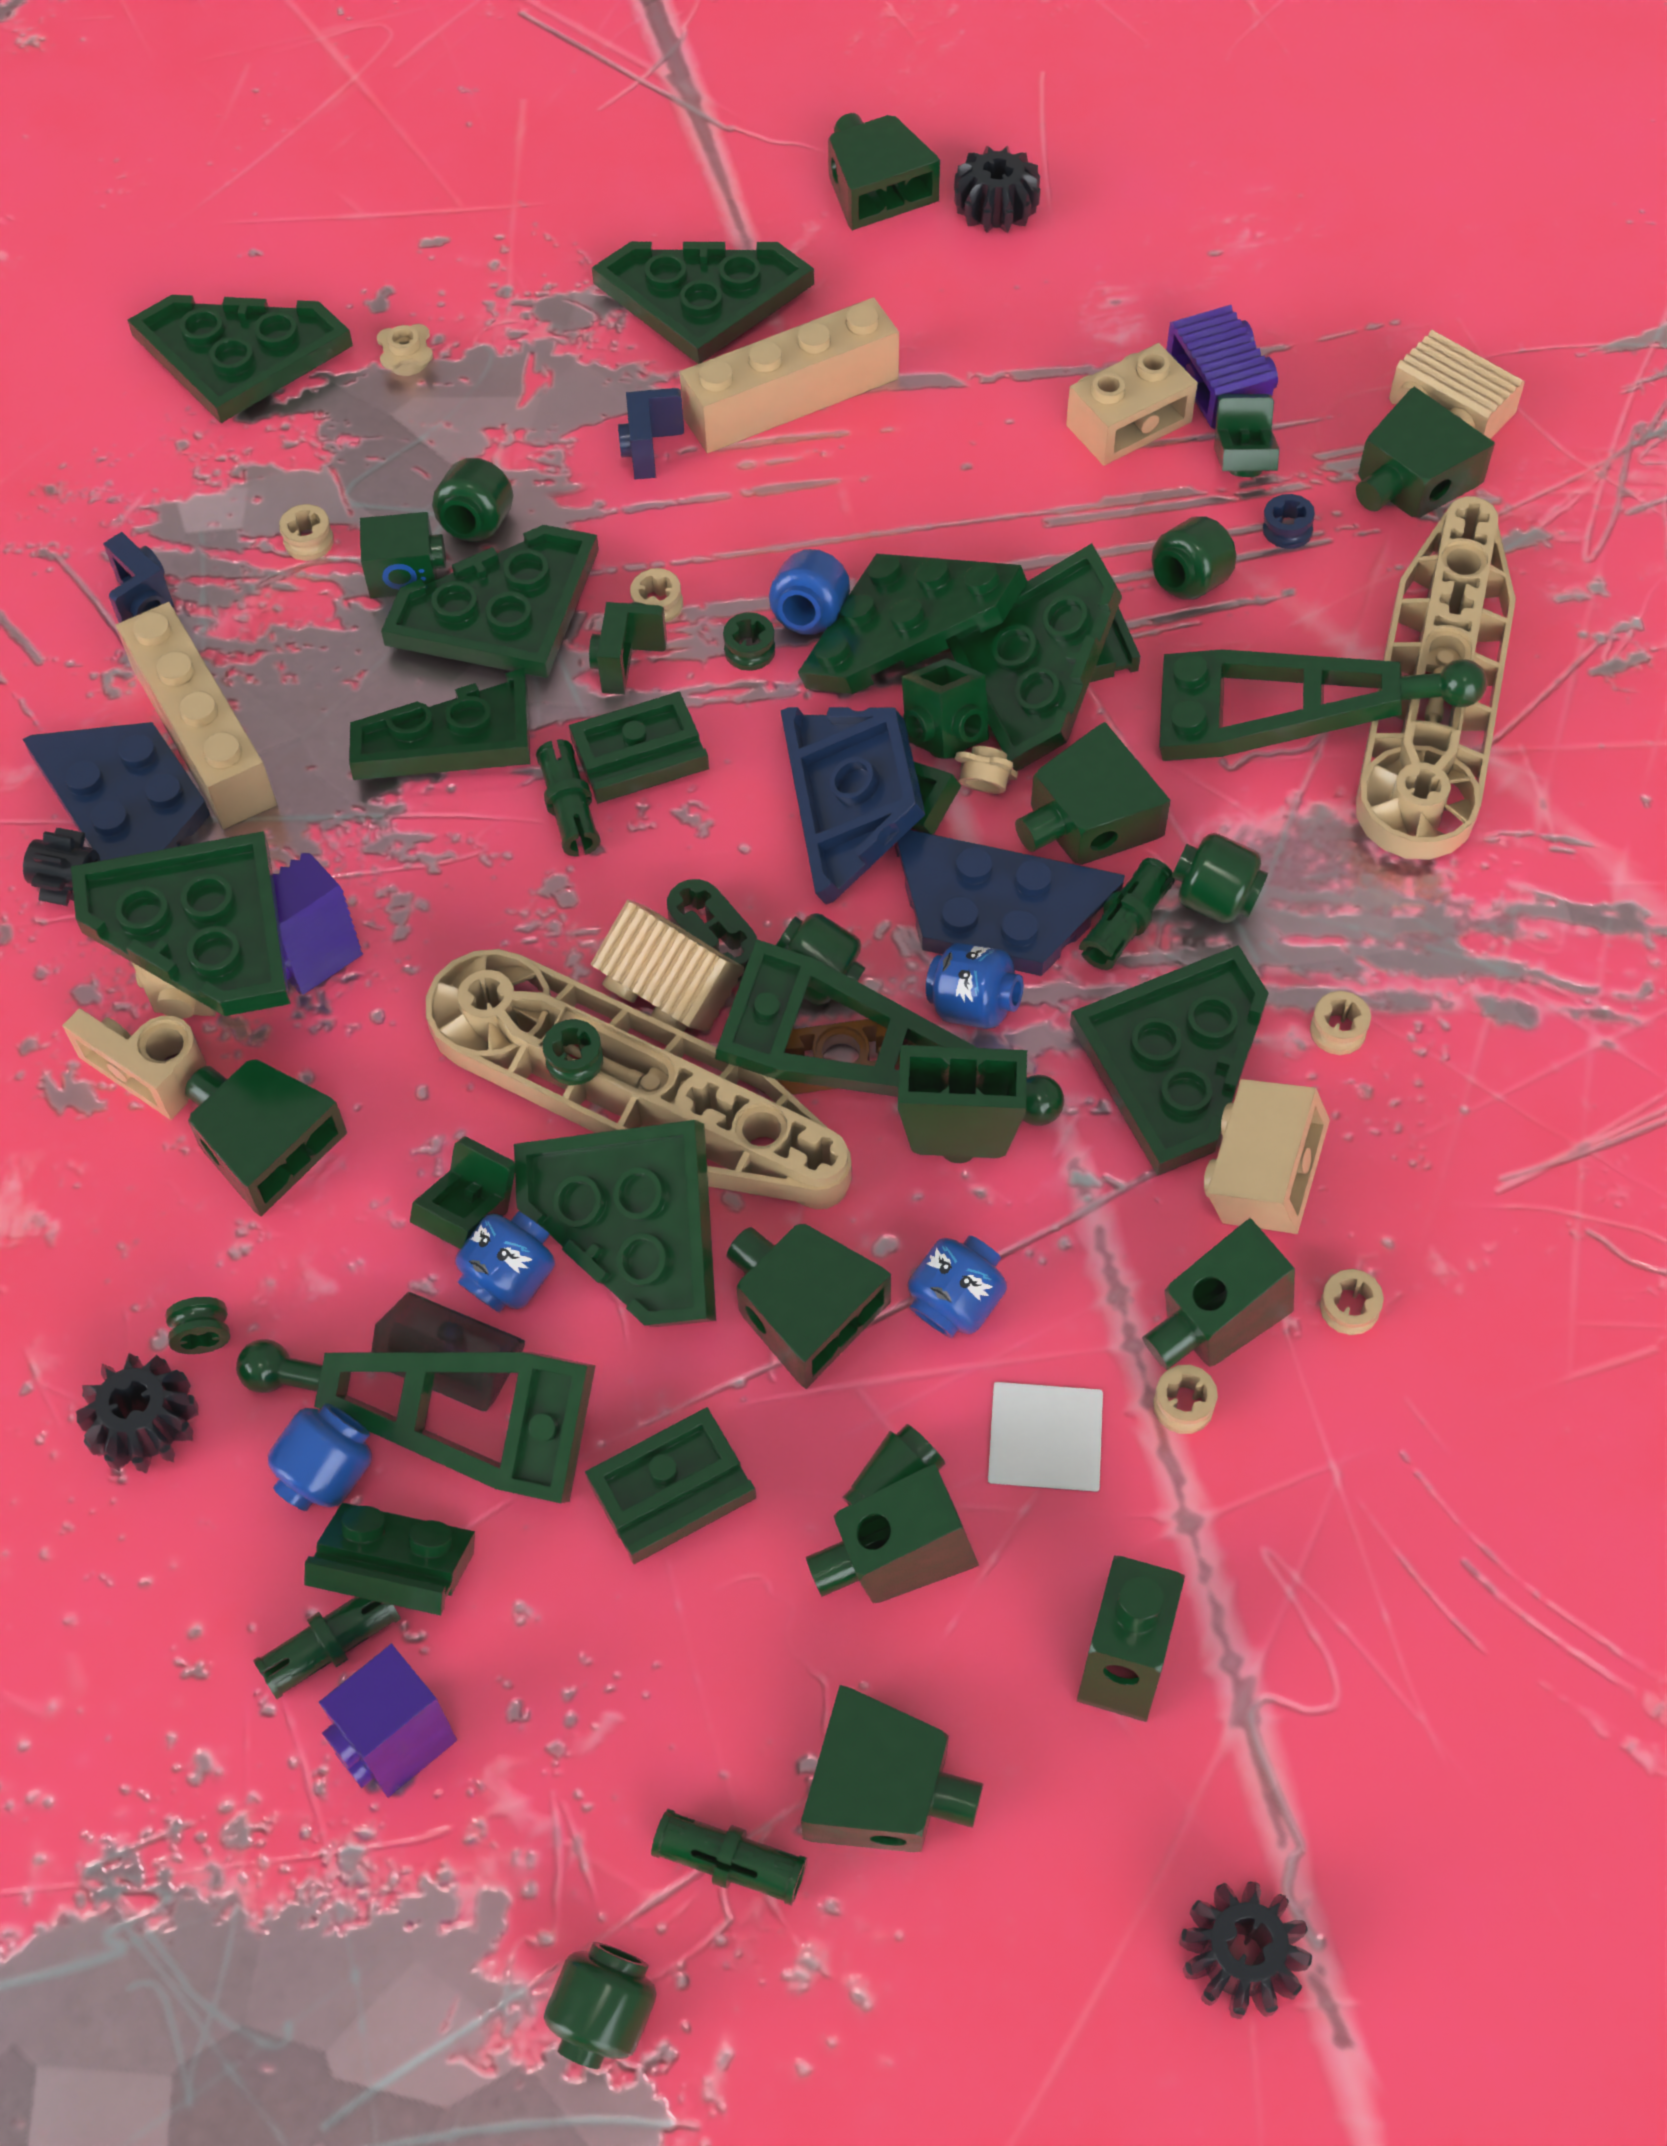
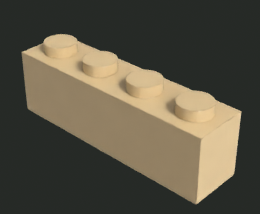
M873 297L681 370L680 382L684 420L708 454L898 380L899 331Z
M170 602L115 624L135 675L222 829L224 830L277 806L260 756Z

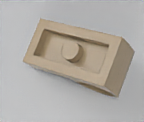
M81 1008L62 1025L81 1060L170 1120L188 1103L189 1098L185 1095V1087L191 1076L200 1068L207 1066L191 1027L183 1019L175 1016H159L150 1019L140 1026L132 1036L113 1019L106 1017L100 1022ZM174 1054H178L177 1056H175V1057L172 1058V1059L163 1061V1060H164L165 1058H167L168 1056H171V1055H174Z

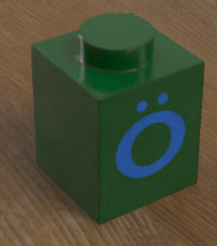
M428 512L360 518L361 564L370 599L397 596L400 587L418 579H422L426 585L437 580V569L446 568L443 535L432 534Z

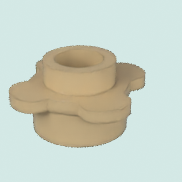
M414 324L412 326L401 325L393 329L386 328L380 331L377 335V342L383 347L384 352L380 356L381 365L386 369H390L393 373L402 376L414 375L424 370L433 358L432 349L427 347L426 340L430 337L429 329L425 325Z
M974 746L971 753H956L955 760L961 762L959 782L968 788L987 793H1004L1008 780L1017 779L1018 772L1012 769L1013 762L1007 760V754L999 749L987 746Z

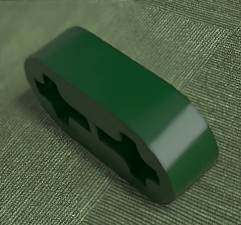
M690 879L678 883L667 897L668 919L719 952V938L731 950L741 947V955L734 958L729 952L723 954L742 965L745 972L757 939L753 929L711 883L700 879ZM690 904L697 910L705 907L707 922L704 923L694 911L685 913L684 907ZM743 974L738 978V982L742 980Z

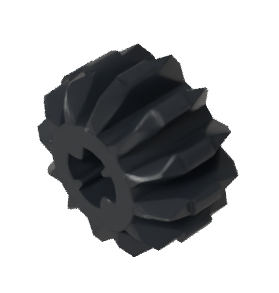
M986 146L983 155L968 153L966 162L958 166L954 179V202L957 206V213L966 217L968 226L984 225L986 233L993 227H1000L1008 233L1012 224L1026 226L1028 217L1036 213L1037 206L1040 203L1041 189L1039 188L1040 175L1038 174V165L1028 162L1027 153L1011 154L1008 146L1002 151H994L989 146Z
M129 1353L124 1369L118 1372L114 1368L102 1364L101 1375L105 1381L102 1385H82V1396L88 1405L76 1411L77 1423L83 1431H86L84 1443L93 1455H104V1459L109 1467L118 1471L132 1461L138 1471L147 1474L152 1456L160 1454L162 1459L174 1462L175 1452L171 1446L172 1442L193 1441V1429L187 1421L199 1415L198 1403L193 1395L188 1394L191 1384L185 1374L178 1370L171 1371L166 1360L158 1355L144 1366L138 1356Z
M1252 1881L1247 1883L1241 1903H1239L1233 1890L1226 1883L1218 1885L1214 1891L1216 1908L1207 1902L1197 1900L1190 1910V1915L1199 1928L1183 1929L1179 1939L1180 1946L1188 1951L1200 1954L1185 1963L1183 1967L1185 1977L1187 1979H1198L1208 1975L1211 1979L1201 1996V2000L1206 2005L1211 2006L1217 2001L1222 1991L1231 1994L1229 2010L1231 2017L1236 2019H1242L1249 2005V1996L1252 1997L1257 2009L1264 2017L1273 2015L1278 2009L1276 1993L1291 2000L1295 1999L1301 1991L1302 1985L1291 1971H1305L1312 1963V1955L1302 1948L1291 1945L1299 1941L1307 1933L1306 1922L1303 1920H1293L1283 1924L1280 1917L1289 1903L1286 1895L1279 1894L1267 1908L1259 1904L1261 1896L1259 1883ZM1238 1934L1245 1935V1945H1248L1250 1940L1253 1939L1261 1949L1251 1966L1245 1964V1954L1238 1961L1229 1951Z

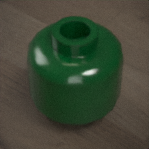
M465 458L452 465L434 491L432 508L435 518L441 527L453 537L466 542H481L493 536L511 509L514 494L511 482L496 465L480 458Z
M1196 516L1189 518L1162 534L1153 547L1151 561L1154 576L1160 586L1169 594L1179 599L1194 600L1229 579L1235 569L1237 555L1234 541L1229 532L1218 521L1206 516Z
M1211 833L1203 838L1198 848L1186 844L1171 877L1182 882L1178 892V899L1184 907L1217 922L1228 924L1233 922L1239 914L1246 918L1249 917L1268 873L1260 870L1261 856L1256 850L1220 834Z
M819 913L807 916L804 921L795 916L776 944V946L817 959L857 982L866 969L865 966L856 961L861 952L862 944L860 939ZM809 986L804 996V999L817 1006L825 1005L831 1000L828 996Z
M593 1942L589 1952L578 1951L570 1954L564 1962L544 2013L546 2026L556 2036L561 2038L557 2052L577 2064L592 2069H600L604 2057L624 2059L633 2055L656 2000L655 1985L645 1976L649 1965L625 1951L599 1942Z

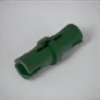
M557 740L561 755L557 760L552 741H548L541 745L536 753L537 761L541 766L547 786L544 793L546 808L556 818L564 852L570 856H579L576 839L580 836L585 855L590 854L599 847L601 840L596 831L589 808L592 802L589 785L580 778L572 744L566 740Z
M1154 858L1142 860L1126 886L1121 891L1110 895L1103 906L1104 914L1079 946V949L1083 950L1081 955L1089 964L1101 970L1113 968L1123 953L1122 951L1134 936H1139L1146 931L1152 921L1151 913L1175 883V879L1171 877L1173 872L1165 863Z
M354 1597L325 1617H322L320 1612L308 1618L309 1627L261 1658L257 1657L253 1662L264 1677L275 1698L279 1699L283 1696V1693L329 1663L333 1662L335 1667H338L347 1661L346 1652L391 1623H396L401 1617L394 1605Z
M667 1809L664 1812L651 1849L653 1857H662L713 1875L712 1884L727 1889L732 1882L783 1900L785 1904L791 1906L798 1894L807 1865V1857L796 1856L746 1838L747 1832L745 1829L731 1825L728 1831L677 1814L671 1809Z

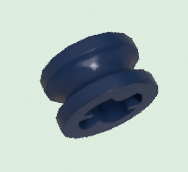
M1294 494L1280 495L1271 499L1264 509L1263 533L1267 540L1275 546L1284 549H1296L1304 546L1310 541L1313 534V521L1315 517L1313 505L1304 497ZM1284 518L1295 519L1294 524H1284L1282 522Z

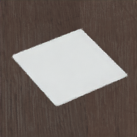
M995 1382L993 1388L988 1482L990 1484L1098 1492L1100 1489L1103 1391L1099 1389Z

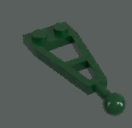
M1223 649L1164 654L1159 744L1162 760L1223 757L1402 715V700L1442 697L1452 706L1468 707L1474 705L1483 697L1487 688V677L1479 664L1468 659L1450 662L1443 668L1441 673L1402 676L1400 662ZM1224 678L1303 683V709L1223 727ZM1324 685L1382 689L1379 692L1324 704Z
M756 939L718 1043L715 1059L776 1080L898 1097L899 1070L894 1068L904 1038L918 1046L978 1047L817 959ZM808 986L887 1028L875 1066L785 1053ZM1045 1075L1027 1077L1026 1113L1023 1121L1035 1126H1043L1055 1121L1064 1107L1062 1088L1054 1079Z
M260 1339L249 1343L242 1349L237 1358L236 1371L241 1383L249 1390L257 1393L275 1391L283 1384L317 1391L314 1407L321 1409L324 1403L331 1404L353 1417L369 1432L492 1488L556 1503L570 1502L596 1365L535 1352L325 1353L323 1365L290 1358L288 1352L281 1344L269 1339ZM351 1372H406L397 1417L348 1396L347 1391ZM435 1372L518 1373L501 1463L424 1429Z

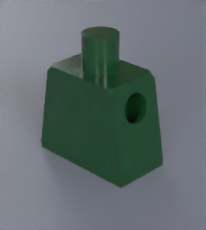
M848 113L836 122L834 133L828 138L829 176L851 230L939 201L940 159L896 116L886 115L864 123L858 114Z
M1414 386L1368 436L1358 471L1361 482L1356 486L1357 498L1370 511H1378L1391 502L1409 516L1420 518L1484 482L1495 442Z
M1104 722L1038 769L1033 776L1031 797L1033 811L1017 819L1015 827L1022 844L1030 852H1034L1056 840L1074 863L1083 865L1165 836L1171 800L1107 723Z
M901 1045L898 1111L912 1152L919 1155L943 1156L953 1163H965L973 1157L1000 1158L1006 1156L1026 1113L1027 1050Z
M257 1059L246 1061L228 1079L211 1066H204L191 1076L185 1087V1095L198 1105L190 1114L188 1123L199 1146L252 1210L260 1217L347 1134L336 1101Z
M1249 1218L1167 1286L1164 1291L1168 1318L1145 1334L1142 1339L1154 1358L1166 1370L1193 1350L1209 1367L1215 1366L1294 1311L1295 1268L1256 1223Z
M806 1224L795 1225L776 1245H773L753 1227H749L735 1238L727 1251V1258L746 1273L736 1287L738 1308L741 1315L796 1381L805 1389L891 1303V1273Z
M936 1463L839 1510L834 1515V1520L843 1541L806 1556L810 1572L822 1597L860 1581L872 1603L889 1600L979 1566Z
M1114 1555L1076 1702L1147 1722L1164 1664L1185 1575L1127 1557ZM1111 1665L1126 1667L1134 1671L1139 1677L1133 1679L1122 1678L1109 1672L1106 1667Z
M840 1685L802 1815V1837L804 1840L817 1843L921 1852L931 1816L973 1828L984 1783L943 1772L949 1739L945 1732L852 1688Z

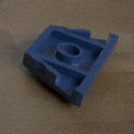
M788 707L781 710L815 894L826 905L834 902L925 816L905 720L896 708H868L864 711H854L849 707H829L827 715H804L798 707Z
M153 722L36 734L23 739L30 756L79 832L85 833V842L90 848L99 853L100 861L179 847L187 837L194 835L210 816L206 801Z
M909 830L895 843L897 857H900L905 875V888L910 907L914 909L916 916V929L922 950L943 955L944 951L954 943L1002 949L1013 960L1016 971L1042 976L1060 958L1061 951L1066 945L1076 942L1091 927L1092 917L1104 906L1111 894L1122 890L1125 875L913 830Z

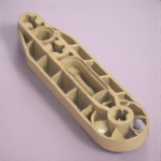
M1465 496L1456 499L1450 504L1448 510L1444 513L1401 577L1383 661L1400 662L1401 671L1409 675L1425 674V671L1432 674L1441 673L1443 668L1450 662L1459 659L1472 660L1483 668L1487 677V686H1492L1489 707L1479 702L1468 707L1452 706L1448 726L1440 724L1444 713V699L1442 697L1429 698L1424 716L1426 721L1416 720L1420 699L1402 700V715L1394 716L1404 720L1401 733H1376L1379 720L1372 721L1370 724L1356 795L1357 819L1366 836L1379 847L1406 859L1431 860L1454 852L1468 840L1483 798L1516 598L1499 531L1498 512L1492 504L1478 497ZM1413 581L1429 589L1427 598L1403 599V595ZM1499 597L1503 616L1484 609V598ZM1398 623L1419 631V642H1394ZM1500 641L1497 661L1475 652L1477 642ZM1461 731H1485L1481 753L1459 744ZM1450 784H1454L1459 788L1464 800L1450 805L1447 804L1451 790ZM1444 811L1451 812L1463 823L1455 831L1447 834L1437 830Z
M501 949L473 951L454 959L433 979L426 995V1020L430 1034L439 1051L457 1066L594 1133L690 1120L704 1123L706 1158L728 1168L707 1166L708 1187L796 1201L813 1209H828L838 1204L845 1197L852 1180L851 1154L843 1138L824 1125L774 1078L716 1060L717 1047L525 956ZM529 981L538 988L539 992L514 991L513 986ZM550 990L558 993L555 998L552 997ZM579 1003L613 1020L610 1023H606L575 1008V1005ZM578 1019L588 1022L598 1032L603 1051V1065L600 1072L592 1080L582 1085L570 1086L559 1083L551 1077L546 1068V1060L543 1054V1039L546 1032L553 1025L564 1020ZM630 1028L667 1046L663 1050L628 1033ZM575 1044L565 1047L568 1061L576 1060L570 1057L569 1054L579 1059L582 1058L581 1052L578 1047L574 1046ZM686 1054L722 1071V1073L718 1076L682 1059V1057ZM532 1073L565 1089V1092L561 1096L526 1078ZM738 1080L762 1090L774 1102L737 1085ZM586 1099L621 1116V1118L616 1123L580 1104ZM758 1137H768L775 1140L766 1146H757L750 1143Z

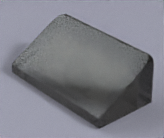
M407 1292L375 1324L371 1352H522L525 1340L412 1292ZM391 1372L405 1378L406 1372ZM435 1372L432 1390L480 1411H487L495 1402L510 1373Z

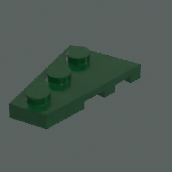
M525 667L505 673L507 682L479 691L476 683L455 689V699L430 707L416 701L350 722L349 765L353 780L531 764L528 686Z

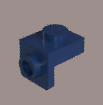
M678 388L626 392L629 423L618 424L621 458L632 457L635 480L656 478L652 437L675 436L684 433L681 390Z
M123 532L103 543L116 579L121 584L109 593V599L119 623L167 602H170L174 608L164 578V568L149 547L143 546L138 548Z

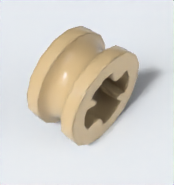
M311 504L297 505L287 510L279 521V530L283 537L284 547L293 558L303 561L316 560L331 550L334 543L333 532L330 528L329 517L322 508ZM312 529L313 533L301 536L300 532Z
M653 568L641 572L634 578L630 586L633 603L662 606L665 613V623L673 620L680 614L683 608V596L681 594L680 581L674 573L662 568ZM655 592L658 596L666 595L667 597L659 601L654 596L647 598V595Z
M1335 991L1324 995L1316 1004L1310 1025L1312 1040L1319 1048L1331 1054L1345 1055L1358 1050L1364 1043L1370 1026L1371 1013L1369 1006L1359 996L1346 991ZM1340 1015L1342 1016L1341 1022L1348 1018L1352 1021L1350 1030H1339V1023L1334 1028L1329 1025L1330 1017Z
M1355 1269L1339 1271L1332 1275L1324 1286L1320 1302L1323 1319L1331 1328L1347 1335L1362 1334L1370 1330L1377 1322L1382 1310L1384 1300L1382 1288L1374 1277L1364 1271ZM1343 1290L1354 1291L1353 1298H1356L1359 1293L1365 1297L1366 1301L1363 1304L1361 1315H1349L1350 1307H1347L1342 1312L1336 1306L1339 1303Z
M1177 1365L1172 1367L1160 1377L1153 1400L1154 1413L1159 1422L1168 1430L1179 1434H1193L1202 1430L1211 1421L1218 1398L1217 1386L1212 1377L1199 1367L1193 1365ZM1186 1387L1194 1390L1193 1400L1201 1398L1202 1401L1194 1402L1191 1411H1182L1176 1408L1178 1399L1175 1398L1169 1401L1168 1397H1176L1179 1388Z

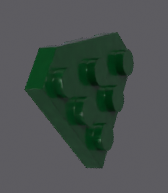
M631 241L592 267L593 284L697 364L714 355L814 285V268L779 242H757L756 250H726L725 242H683V250H653L652 242Z
M170 295L127 320L132 336L220 423H223L353 346L350 330L319 301L298 300L296 308L268 307L266 299L224 297L222 305L195 304L194 298L191 295Z
M541 525L523 533V542L497 553L491 547L452 564L453 573L426 585L422 579H418L400 587L381 629L384 645L508 671L525 667V672L528 675L548 678L598 554L597 535Z
M1092 543L1027 581L1028 583L1003 623L982 633L978 626L975 625L946 639L956 662L986 674V690L989 704L988 724L1002 751L1007 754V760L1013 762V769L1015 771H1019L1067 743L1122 599L1120 591Z
M876 553L842 605L837 620L827 627L799 669L798 674L805 688L855 694L874 685L871 675L903 661L907 669L949 649L946 639L975 625L978 626L982 633L1003 623L1028 583L1021 565Z
M264 831L71 866L75 917L82 933L223 1016L291 1004L270 850Z
M1239 945L1071 1012V1028L1157 1176L1214 1153L1221 1136V1120L1224 1108L1229 1102L1233 1101L1269 994Z
M690 1120L514 1144L517 1209L544 1228L563 1247L562 1250L596 1282L604 1284L627 1305L626 1309L643 1325L663 1327L716 1321L704 1123Z

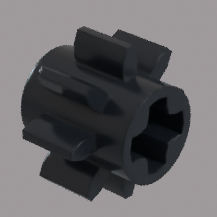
M56 828L54 833L45 831L43 833V840L34 839L29 844L23 860V875L27 883L40 888L39 901L68 906L70 900L74 901L71 866L100 861L99 853L96 850L83 846L85 833Z

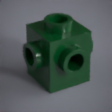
M945 658L902 676L903 719L905 720L909 743L930 752L934 757L951 759L955 758L957 752H965L966 749L989 740V704L986 690V674Z

